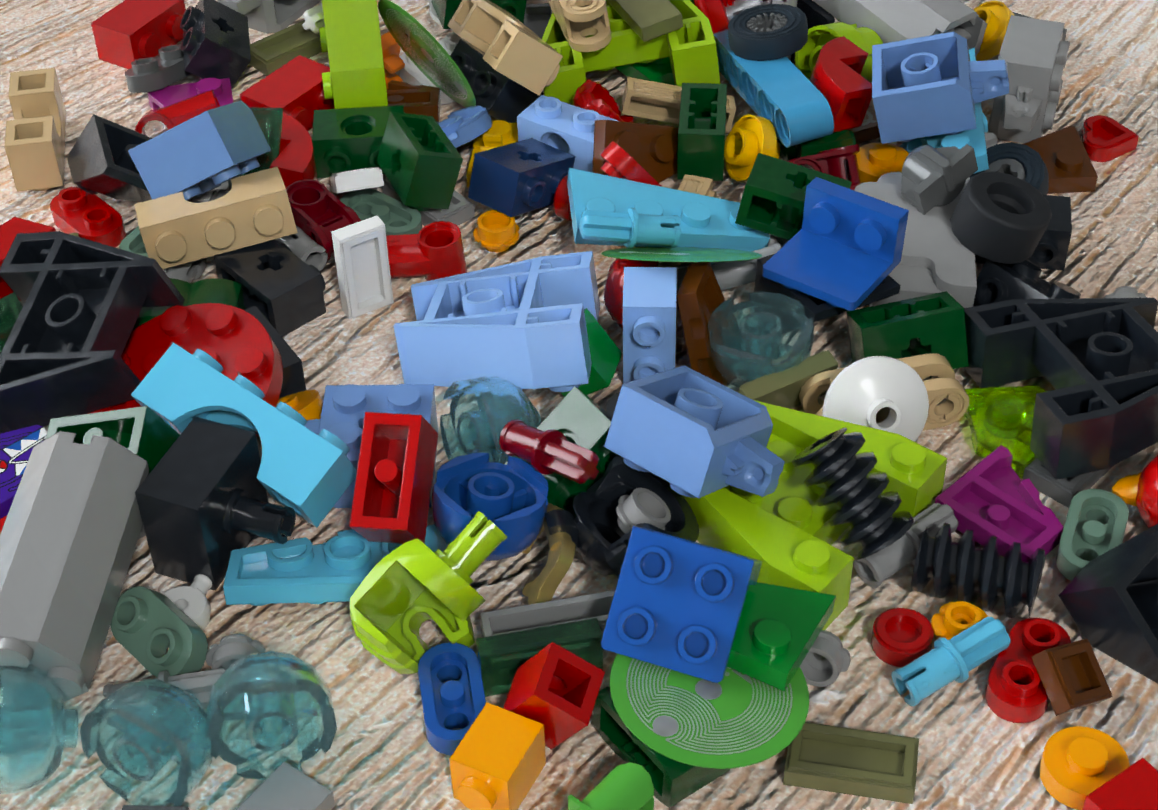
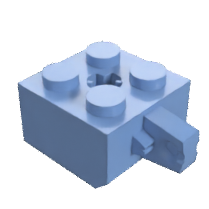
M954 31L872 46V99L882 144L891 142L905 143L916 138L941 134L955 135L962 131L976 129L975 103L1009 94V78L1005 60L970 61L967 39Z
M242 100L207 110L128 150L152 199L183 191L185 200L195 196L198 197L221 186V183L260 167L257 157L272 151L252 110Z
M685 365L622 384L604 445L605 448L622 456L627 466L638 471L651 472L668 481L671 489L678 494L691 498H701L729 485L764 497L775 492L785 462L766 448L773 428V423L766 406Z
M434 384L326 385L321 418L306 420L307 423L305 425L306 428L317 435L322 429H326L346 443L350 448L346 456L357 470L365 412L422 415L438 433ZM435 464L429 507H432V489L434 486ZM356 478L333 506L334 508H352Z

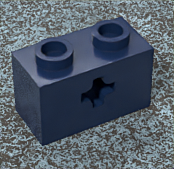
M533 138L475 153L468 198L510 217L551 205L554 202L555 192L559 183L568 175L569 168L574 166L575 156Z

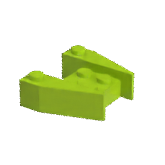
M322 0L325 27H319L322 53L328 52L330 72L322 73L325 100L334 99L335 109L388 106L377 0Z
M606 0L612 37L610 43L597 51L579 52L569 46L552 12L542 40L561 54L563 58L559 62L560 68L555 80L549 86L544 87V96L555 97L562 102L573 105L574 93L578 87L587 81L585 72L595 70L608 71L617 66L638 62L651 63L665 57L669 58L676 86L682 87V83L721 84L716 41L710 21L690 0H669L682 14L683 27L643 42L608 3V0Z
M756 401L766 406L773 423L766 448L785 461L775 492L761 497L729 485L701 498L683 497L694 512L699 525L697 540L707 546L762 561L757 582L836 595L833 612L822 629L826 630L848 606L854 557L837 549L832 544L850 524L844 523L835 526L829 524V519L839 509L837 503L818 506L816 501L827 487L825 483L807 487L804 481L815 467L812 463L795 467L792 463L794 458L819 439L842 428H847L844 434L861 432L865 442L856 454L863 452H873L875 454L877 463L870 473L886 472L890 482L882 493L889 491L898 492L902 502L895 512L907 511L910 512L913 518L934 504L935 498L942 493L947 458L896 433Z

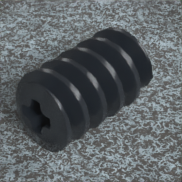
M842 428L826 435L804 449L794 458L792 463L795 467L809 463L814 465L815 469L805 479L804 483L807 487L825 483L827 489L816 502L818 506L837 503L839 509L828 522L831 526L844 523L850 524L851 529L843 536L840 542L843 546L861 542L863 548L855 557L856 560L881 551L903 537L911 528L914 520L910 512H895L902 502L898 492L889 491L882 493L890 482L886 472L870 473L877 463L875 454L873 452L856 454L865 442L862 433L852 432L844 434L847 428Z
M944 523L934 537L929 536L928 527H926L918 549L911 587L913 591L922 592L932 578L935 597L945 598L952 587L956 585L958 601L970 602L977 591H979L982 610L991 612L1000 598H1004L1006 617L1015 618L1025 604L1028 605L1030 618L1045 564V550L1037 548L1029 561L1024 562L1022 561L1021 543L1013 542L1005 555L1002 556L998 552L996 536L990 535L982 548L977 549L975 548L973 530L967 529L960 540L955 543L952 542L950 524Z

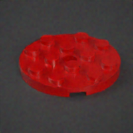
M202 303L188 306H172L163 314L133 330L121 355V358L142 381L174 342L191 354L197 348L203 350L222 365L224 370L221 373L233 381L238 375L247 378L265 394L263 400L276 407L282 388L283 364L279 349L258 319L243 309L231 305ZM134 399L90 413L141 406Z

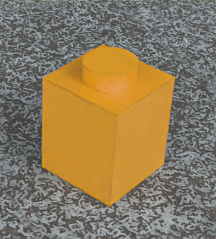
M487 702L449 759L453 797L460 800L470 810H518L546 764L544 724Z

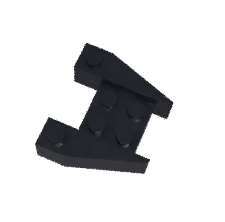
M60 231L19 233L16 235L0 267V276L20 298L24 306L0 354V434L33 425L46 426L49 425L52 418L87 414L134 400L131 394L141 381L124 362L121 355L142 307L183 306L185 301L155 259Z
M1155 298L1010 299L964 308L969 366L963 368L981 389L1001 387L1007 383L1044 376L1056 389L1036 394L1030 449L1055 480L1108 469L1158 443V332L1154 329L1158 301Z

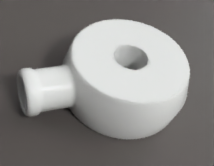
M198 574L194 577V581L190 586L174 587L163 594L204 630L209 624L211 606L205 594L212 587V581L206 575Z

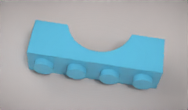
M173 342L132 392L131 396L140 406H148L180 435L195 416L255 432L260 436L262 444V458L256 478L274 500L283 506L293 508L295 514L317 528L356 478L357 470L346 456L350 451L347 444L326 429H322L317 435L306 428V419L286 403L280 401L276 407L270 405L263 400L265 396L263 391L242 375H238L234 381L221 373L224 370L222 365L203 350L197 348L191 354Z

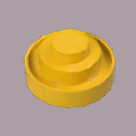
M996 0L985 2L973 9L987 23L980 51L976 55V61H985L1000 53L1011 15L1015 16L1003 2Z
M752 114L742 116L734 124L726 138L724 148L728 174L732 179L746 183L758 153L777 159L780 155V146L777 142L776 131L772 122L767 118Z

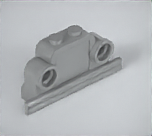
M902 172L886 173L877 182H864L855 187L854 191L909 210L901 262L889 274L890 277L900 284V292L897 295L869 304L868 307L945 291L964 308L973 307L977 290L975 254L960 243L952 231L950 222L951 216L970 177L966 179L962 191L951 203L945 206L936 205L925 215L902 198Z

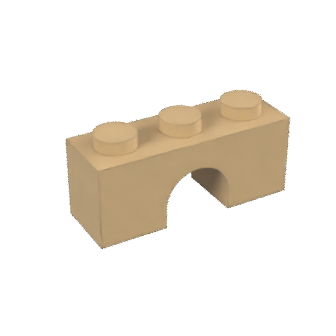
M55 67L11 72L8 97L14 120L6 121L4 147L17 192L27 190L46 191L52 187L63 186L66 110Z
M278 166L230 179L232 183L231 190L226 195L212 201L202 203L189 202L185 200L182 191L134 204L139 230L148 257L155 259L162 269H167L298 233Z

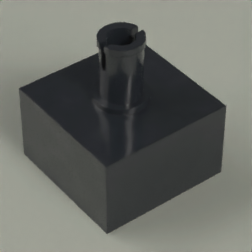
M195 416L135 491L155 573L191 584L196 575L203 574L212 581L210 589L216 591L226 576L232 550L246 548L255 535L274 540V542L284 544L288 541L287 536H291L295 526L296 514L291 507H282L268 502L267 491L256 478L261 460L255 432Z

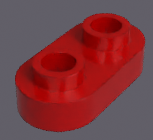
M614 141L600 154L606 161L600 169L606 175L661 186L634 158Z
M69 187L60 191L50 203L54 224L64 233H78L81 238L111 247L120 245L121 241L126 237L121 214L96 194L88 193L80 187Z
M1027 618L1016 623L1009 633L1011 639L1009 647L999 653L989 673L985 691L987 705L992 712L1006 721L1013 723L1033 722L1043 716L1050 703L1031 656L1049 648L1071 643V639L1063 627L1044 618Z

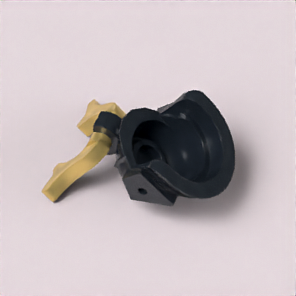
M616 455L609 462L605 474L587 492H581L574 497V515L567 510L548 503L543 527L538 536L544 530L546 531L550 550L544 569L533 581L527 583L523 588L522 593L528 597V605L552 600L558 585L572 564L575 550L582 556L584 563L588 564L596 572L604 576L614 575L619 579L632 532L631 528L625 534L618 525L616 507L621 496L630 495L636 488H645L654 492L666 503L671 513V519L665 525V530L649 523H640L635 526L696 542L699 536V525L688 502L682 495L671 489L668 481L651 472L635 470L624 463L622 456ZM534 542L522 553L528 554Z

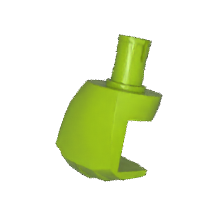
M478 511L475 517L443 552L440 549L433 552L417 538L405 542L387 554L374 566L350 598L349 609L352 625L363 647L400 674H414L418 672L420 658L429 650L427 644L419 635L420 626L426 620H434L452 644L460 643L468 647L473 645L475 639L470 614L486 600L470 586L474 582L470 576L498 545L508 537L490 519L488 520L483 513Z

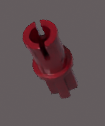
M519 419L508 422L500 433L499 445L501 450L510 456H516L530 462L535 471L541 474L556 473L579 484H583L588 479L594 480L599 473L596 468L599 461L597 454L567 441L565 435L555 429L544 432L525 424Z

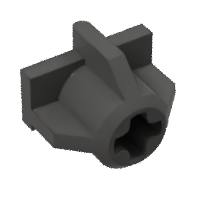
M966 144L961 149L955 146L933 148L930 145H923L914 149L906 157L902 166V198L915 206L924 215L936 205L945 206L951 203L962 191L966 179L978 170L974 148Z

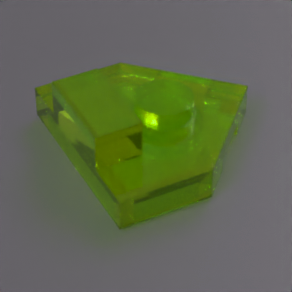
M1039 386L965 389L969 396V406L964 413V417L968 419L972 432L971 441L975 454L984 459L1000 445L1006 447L1013 455L1011 467L1019 478L1023 479L1025 468L1037 458L1030 449L1036 394L1047 392V390Z

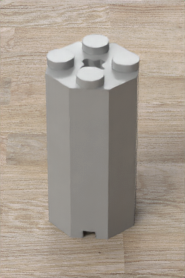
M813 0L839 22L849 25L857 24V28L867 27L874 30L881 38L883 44L954 31L967 39L968 49L975 48V54L977 55L987 27V23L973 9L960 0Z
M59 431L34 446L0 533V692L9 696L11 703L23 710L40 712L46 709L48 702L63 703L89 691L143 522L135 491L149 474L148 463L109 437L93 435L90 445L73 443L76 433Z

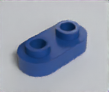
M449 642L433 646L422 655L418 663V675L427 740L436 751L452 756L485 706L486 700L478 656L468 646Z

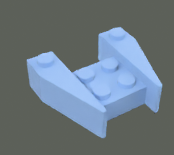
M586 251L542 256L412 284L411 292L417 321L395 323L393 326L404 384L511 389L549 388L553 392L571 391L574 386L578 388L581 384H589L592 361L584 309L587 308L597 322L600 313L593 252Z

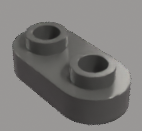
M181 45L165 46L158 50L159 55L133 61L131 63L132 68L125 71L128 90L133 93L156 91L191 75L192 73L184 70V52L180 49Z

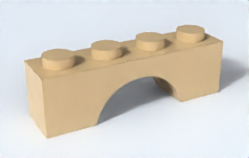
M462 0L447 25L459 37L485 53L483 59L494 70L537 95H540L544 87L549 86L555 80L559 72V62L563 56L511 13L489 0Z

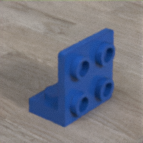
M816 177L806 186L802 229L763 265L762 276L778 282L788 289L798 290L826 301L834 307L854 311L901 262L909 210Z
M633 526L601 640V647L614 653L707 681L721 682L725 675L749 585H756L762 561L648 528Z

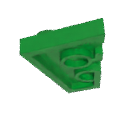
M759 582L756 585H749L727 667L785 691L831 616L836 595Z

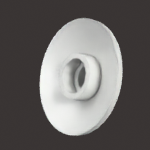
M871 356L850 364L836 376L827 390L822 414L823 417L896 433L915 442L925 426L929 410V400L924 382L913 368L892 357ZM884 407H889L890 412L887 418L881 423H876L877 412Z

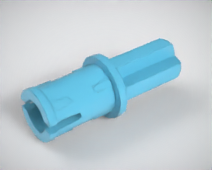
M629 208L627 213L585 210L581 214L579 230L582 238L585 240L623 242L626 248H633L635 244L676 248L679 244L681 228L674 227L679 226L681 220L677 215L638 214L635 208Z
M986 617L949 640L944 637L935 640L934 649L904 667L892 671V681L900 696L909 691L910 694L904 697V701L914 707L921 700L954 680L958 683L965 682L969 678L970 670L1007 649L1011 639L1006 631V627L999 619L995 620L993 617Z

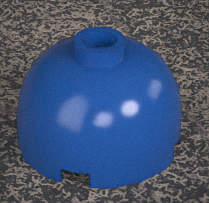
M477 452L455 457L441 465L437 471L436 483L432 489L434 525L446 544L449 545L475 517V514L480 511L508 537L498 545L485 561H497L514 557L526 550L541 531L545 513H547L548 482L545 477L535 471L529 463L512 456H508L507 465L489 462L490 453Z

